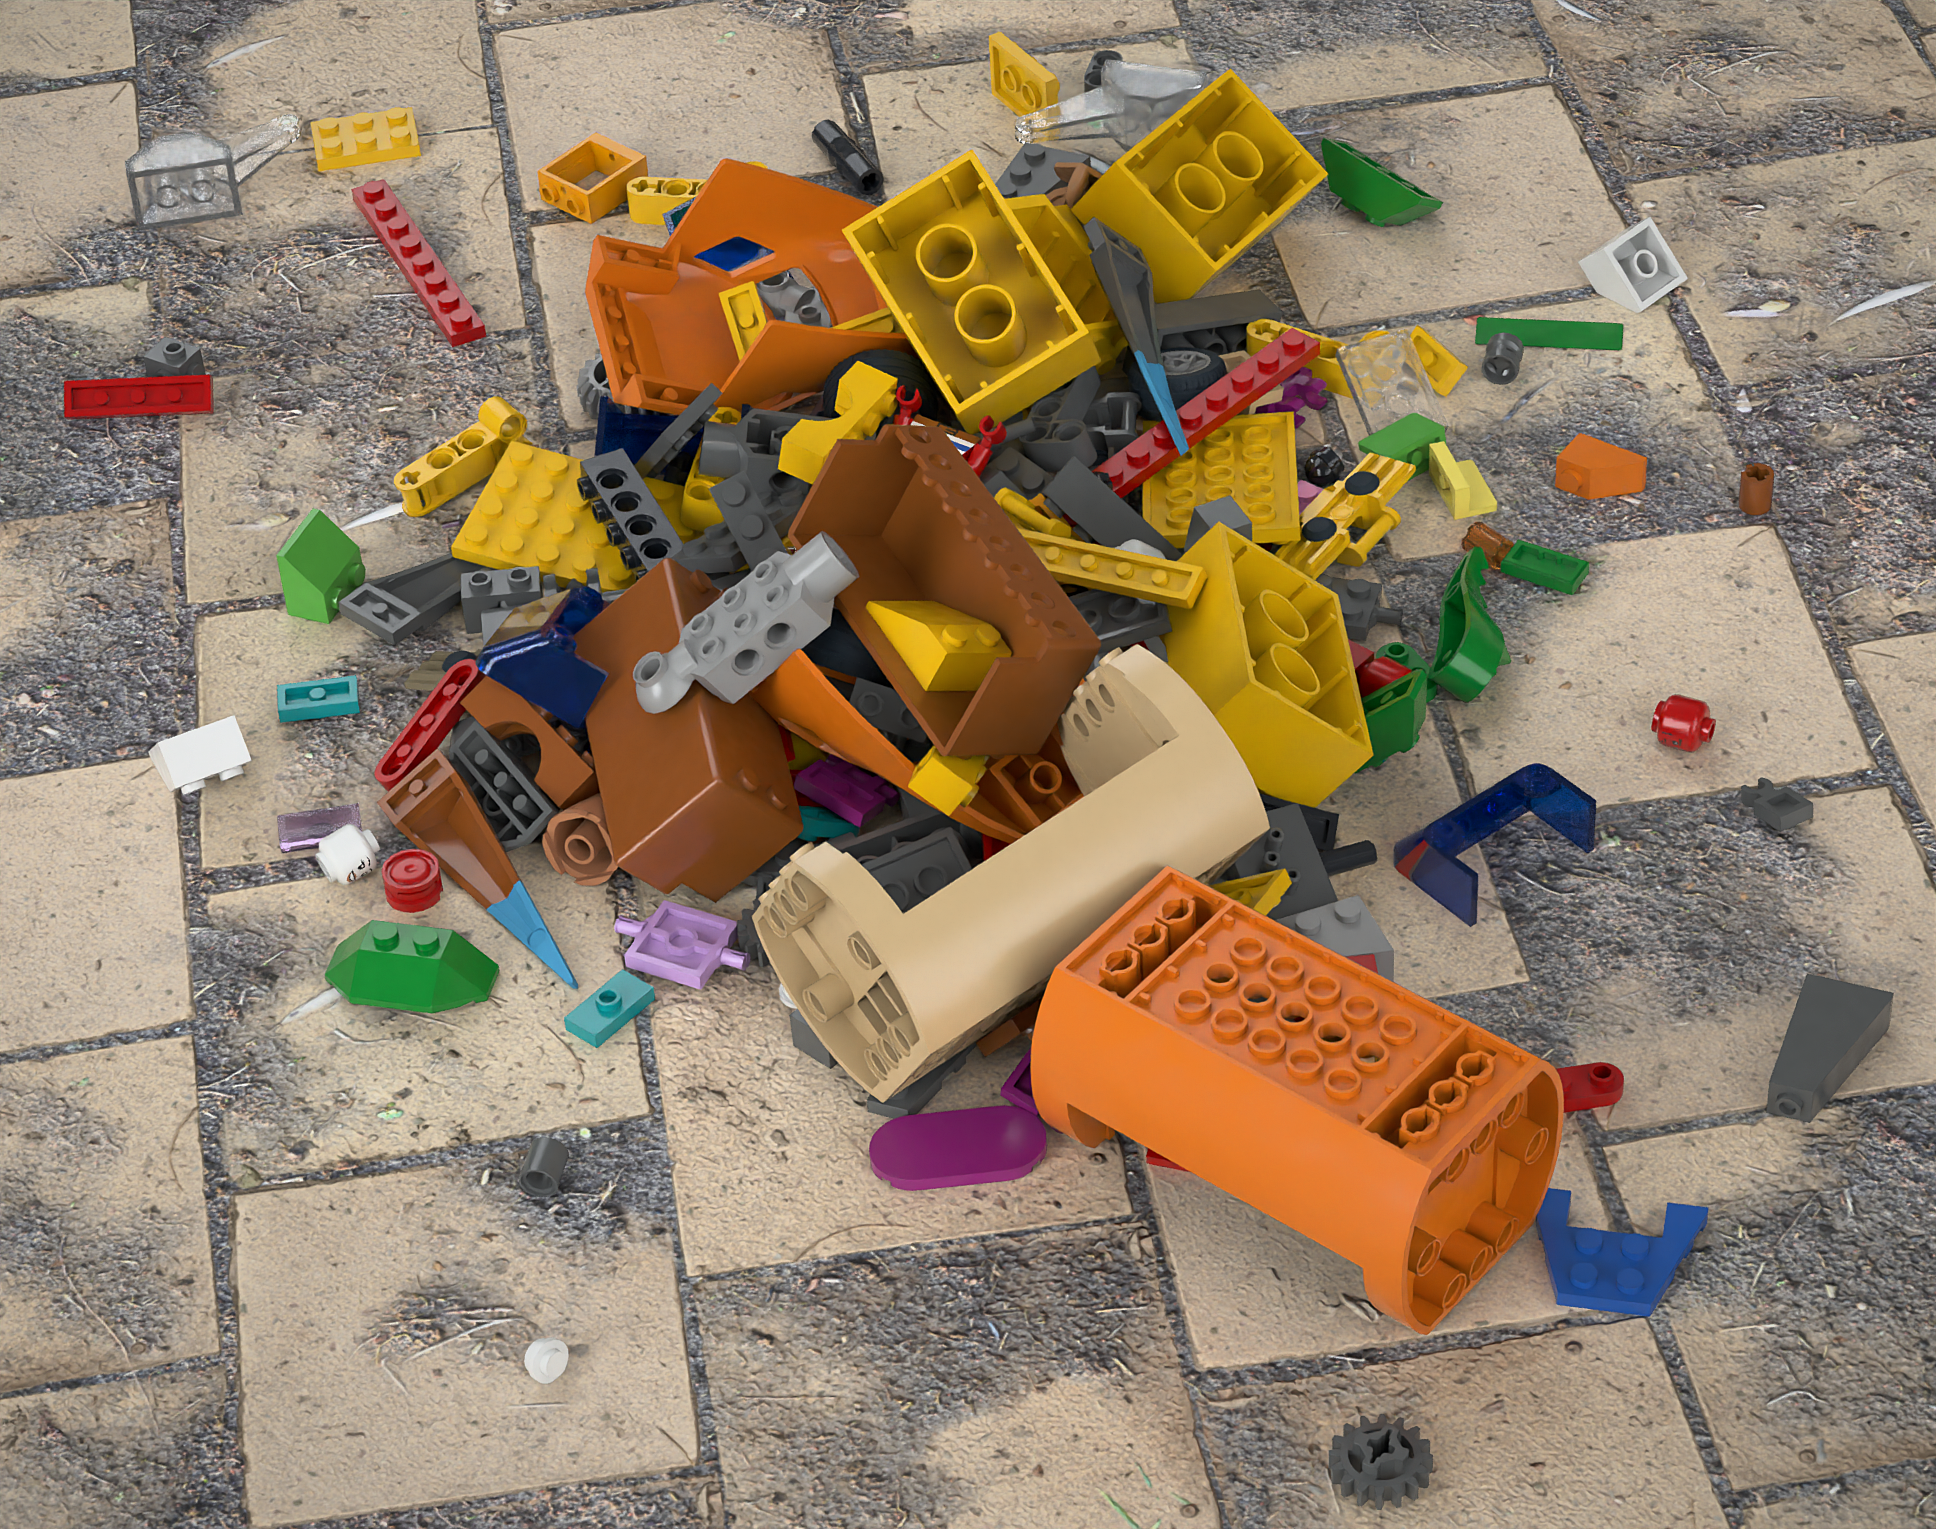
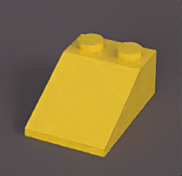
M868 601L866 605L868 612L925 691H977L996 657H1010L1012 654L1001 638L1000 633L991 624L938 602Z

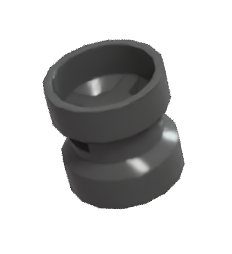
M1498 333L1489 339L1481 370L1488 381L1494 384L1505 385L1513 382L1518 376L1524 346L1517 336L1510 333Z

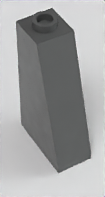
M1807 973L1769 1081L1766 1113L1810 1123L1889 1029L1894 993Z

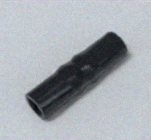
M829 119L823 120L814 127L812 131L813 142L828 157L830 163L837 168L838 172L845 176L861 194L872 195L881 188L884 180L882 172L866 156L864 150L858 147L857 143L849 138L834 121Z

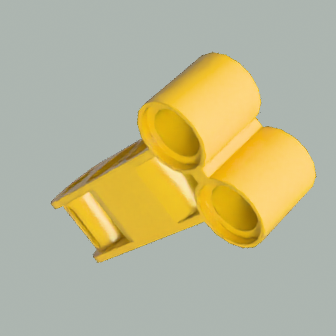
M499 396L486 400L479 409V421L396 474L394 485L397 490L401 491L404 500L402 502L404 513L410 517L424 516L493 473L511 441L533 445L532 442L523 436L527 428L525 416ZM405 477H407L409 482L407 484L405 482ZM421 500H424V502H425V506H424V507H423V505H422Z

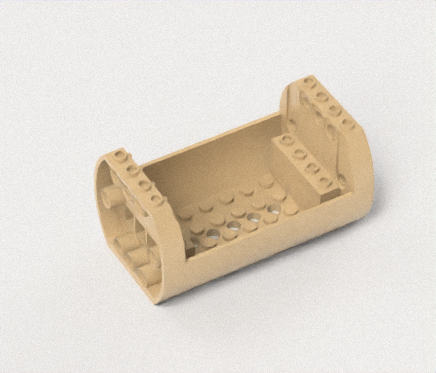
M1136 644L1124 653L1118 647L1104 656L1098 662L1100 666L1085 677L1087 681L1073 691L1075 696L1070 699L1063 711L1064 714L1057 721L1064 744L1061 746V750L1075 781L1084 795L1083 798L904 914L877 880L855 858L847 852L842 854L827 842L820 844L816 848L810 842L789 857L791 862L779 871L781 875L768 885L770 889L758 898L761 905L752 915V919L767 957L789 997L834 1059L858 1084L882 1103L1043 997L1054 968L1166 866L1175 868L1209 886L1270 829L1258 789L1245 762L1229 736L1195 691L1163 660L1142 646Z

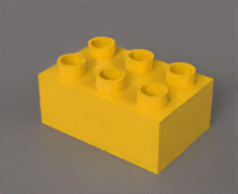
M1230 68L1115 161L1072 207L1071 211L1084 225L1093 217L1097 218L1142 250L1152 271L1155 303L1187 300L1194 298L1277 226L1328 173Z
M973 149L842 229L862 267L966 433L973 435L980 432L979 423L987 415L992 417L994 420L993 427H996L1000 421H1006L1101 362V358L1086 326Z
M1218 521L1176 561L1203 567L1208 577L1191 610L1167 605L1172 632L1159 635V638L1166 646L1169 666L1195 691L1222 726L1245 762L1258 792L1316 808L1374 756L1338 594Z

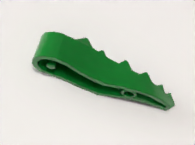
M1477 546L1464 555L1443 594L1440 605L1438 646L1435 659L1428 673V678L1464 703H1469L1482 692L1492 677L1496 675L1498 666L1511 663L1503 633L1484 609L1488 608L1480 592V586L1486 585L1481 570L1488 569L1489 565L1482 547Z

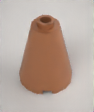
M600 793L558 812L551 818L546 832L543 834L542 844L547 859L559 874L563 875L566 872L576 878L574 883L582 886H596L607 881L616 872L618 866L615 864Z

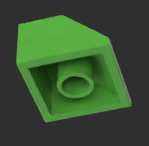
M312 508L276 555L287 613L291 616L330 624L340 611L338 602L361 586L365 579L366 569L362 564L359 546L319 509Z

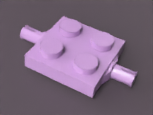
M664 900L656 912L645 919V921L640 922L620 915L619 919L615 922L614 930L616 933L635 937L634 942L624 954L626 967L701 990L715 969L724 964L745 971L750 963L749 953L730 949L738 938L737 922Z

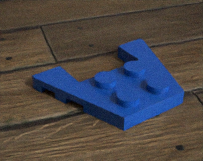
M1548 1188L1542 1206L1536 1215V1230L1539 1240L1543 1244L1545 1263L1557 1305L1650 1317L1674 1279L1675 1270L1681 1260L1687 1258L1692 1250L1694 1239L1699 1231L1703 1232L1705 1229L1709 1207L1667 1202L1663 1237H1652L1636 1233L1628 1234L1596 1230L1594 1228L1567 1226L1571 1205V1191Z

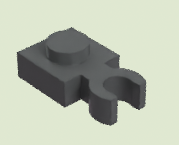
M1763 777L1758 779L1757 790L1751 789L1747 785L1741 786L1742 803L1754 808V815L1780 832L1791 829L1797 824L1813 818V803L1787 786L1775 790L1773 783Z

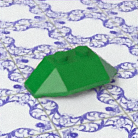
M1323 138L1321 148L1326 172L1328 173L1327 178L1330 191L1342 198L1341 204L1346 208L1356 212L1361 210L1366 213L1365 219L1368 222L1380 227H1384L1386 223L1401 226L1441 208L1443 204L1441 200L1428 194L1355 149L1350 144Z
M1416 669L1361 698L1374 756L1362 765L1355 774L1370 766L1373 768L1380 766L1389 756L1399 751L1406 753L1418 742L1420 738L1418 733L1426 718L1427 674L1423 669Z
M371 920L337 946L324 975L325 980L330 985H333L349 1003L432 1014L458 1008L472 1001L475 1003L487 1001L500 970L497 963L454 930Z

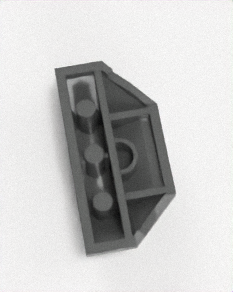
M477 720L472 723L449 749L450 762L469 783L506 852L530 844L548 825L551 818L560 811L561 808L534 781L536 775L526 763L502 741L484 729Z

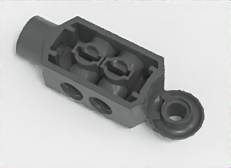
M753 408L737 424L705 421L698 475L730 478L745 471L756 494L771 492L772 496H781L795 490L808 494L813 486L812 484L778 469L782 438L801 419L827 421L835 418ZM876 432L873 436H867L864 440H876Z

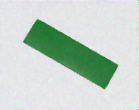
M1478 317L1475 344L1485 345L1495 334L1510 333L1517 336L1522 341L1523 346L1622 350L1623 324Z

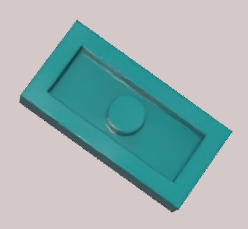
M356 675L277 685L280 723L360 713L359 687Z
M622 969L564 1017L565 1028L570 1033L598 1048L655 1000L654 987Z

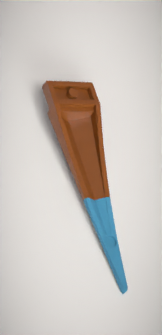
M437 748L377 801V804L400 832L419 849L432 853L438 859L439 867L567 984L574 989H578L577 981L469 783L461 776L447 756Z

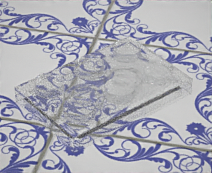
M1407 329L1337 349L1335 356L1369 436L1411 413H1418L1444 426L1446 433L1449 425Z

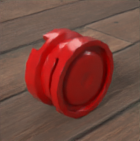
M407 849L391 855L384 862L381 869L386 899L392 908L401 912L415 913L433 907L440 900V893L443 891L438 859L432 853L422 849Z

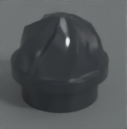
M1324 447L1320 451L1314 450L1309 455L1304 470L1309 482L1323 487L1339 480V474L1344 471V465L1333 450Z

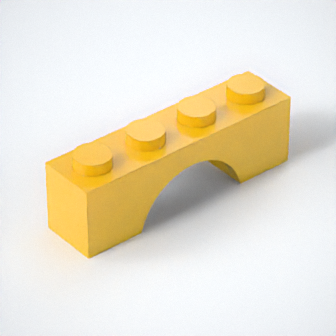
M857 361L839 379L834 410L841 416L827 421L801 419L782 438L778 469L813 485L837 439L864 440L867 436L871 437L876 432L879 423L886 416L890 417L894 413L898 405L895 395L898 378Z
M933 745L915 767L908 787L950 816L959 804L965 808L975 797L979 790V786L976 784L984 775L987 768L983 765L990 756H972L969 760L960 759L956 756H942L935 745Z

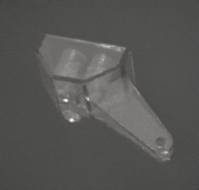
M1107 59L1101 69V87L1018 117L1014 122L1016 130L1015 139L1019 143L1031 144L1044 141L1113 138L1127 153L1208 87V73Z
M292 114L281 115L264 124L218 140L196 132L159 136L125 161L126 175L138 231L243 215L238 187L300 138L301 132L298 127V118Z

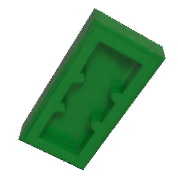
M1518 539L1501 561V572L1573 595L1589 574L1590 562Z

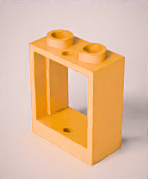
M597 132L537 171L541 200L590 224L628 200L627 184L629 181L638 177H648L645 155ZM594 171H599L609 176L588 191L575 185Z

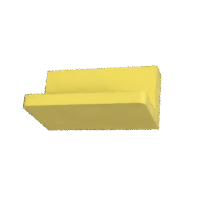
M1444 441L1429 444V476L1454 520L1497 511V501L1473 460L1456 462Z

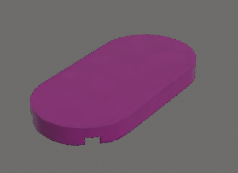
M1006 1105L898 1117L883 1124L874 1133L869 1144L870 1165L874 1174L880 1180L883 1177L885 1180L890 1181L892 1187L906 1191L1019 1179L1032 1172V1166L1037 1164L1039 1160L1041 1163L1047 1152L1046 1130L1039 1118L1025 1109Z

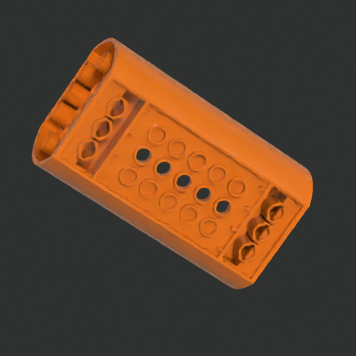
M1166 866L1054 968L1040 1004L1032 1038V1093L1036 1108L1047 1124L1081 1144L1094 1149L1104 1140H1110L1115 1135V1130L1359 1265L1363 1268L1365 1291L1371 1304L1387 1316L1423 1335H1428L1534 1224L1536 1215L1547 1193L1559 1153L1563 1127L1564 1095L1560 1076L1555 1067L1549 1062L1170 866ZM1261 997L1267 998L1266 1001H1264V1002H1259V1003H1255V1002H1251V1001L1247 1000V999H1258V998H1261ZM1299 1016L1305 1019L1301 1022H1289L1285 1020V1018L1293 1019ZM1336 1036L1342 1038V1040L1338 1042H1326L1322 1040V1038L1330 1039ZM1374 1056L1381 1059L1373 1063L1360 1060V1058L1367 1059Z

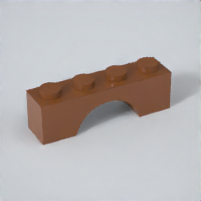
M494 668L460 702L484 729L500 741L518 734H531L537 737L541 747V763L534 781L562 810L600 793L593 756L587 750L581 755L574 748L579 741L562 724L556 729L549 722L554 715L537 698L531 703L524 696L529 689L513 673L506 678Z

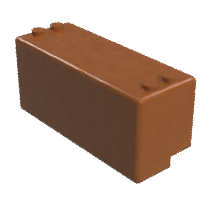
M885 424L876 440L837 439L789 529L788 537L798 551L821 531H824L837 542L850 558L859 573V578L836 595L834 603L942 756H956L960 759L969 760L972 756H990L995 759H1003L1005 755L1037 754L1070 701L1073 691L1077 689L1101 648L1100 639L941 427ZM868 601L938 602L991 624L1000 633L1001 638L1012 654L1010 657H996L977 691H925L868 612L866 605Z
M664 558L570 639L569 646L615 864L664 894H669L682 883L716 903L798 837L803 830V822L778 723L749 693L745 694L734 704L728 703L713 695L695 679L678 703L666 711L653 714L646 712L640 706L636 694V681L633 679V671L638 661L650 652L656 651L664 654L671 651L679 644L682 628L690 623L694 616L702 613L722 597L723 593L729 589L724 588L721 591L712 585L710 578L703 571L696 569L694 572H691L675 560Z

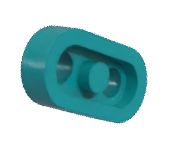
M799 806L803 830L798 838L816 841L817 837L831 839L847 832H852L855 837H858L860 830L858 826L845 821L841 816L828 808Z

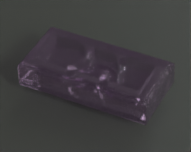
M359 803L277 816L281 853L319 848L321 839L347 824H354L363 832Z

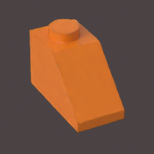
M1579 433L1556 457L1555 487L1588 500L1642 492L1646 486L1647 457Z

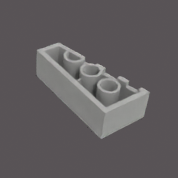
M1359 895L1275 920L1345 957L1374 954L1378 974L1394 982V949ZM1261 997V998H1258V999H1247V1000H1249V1001H1251V1002L1259 1003V1002H1264V1001H1266L1267 998Z

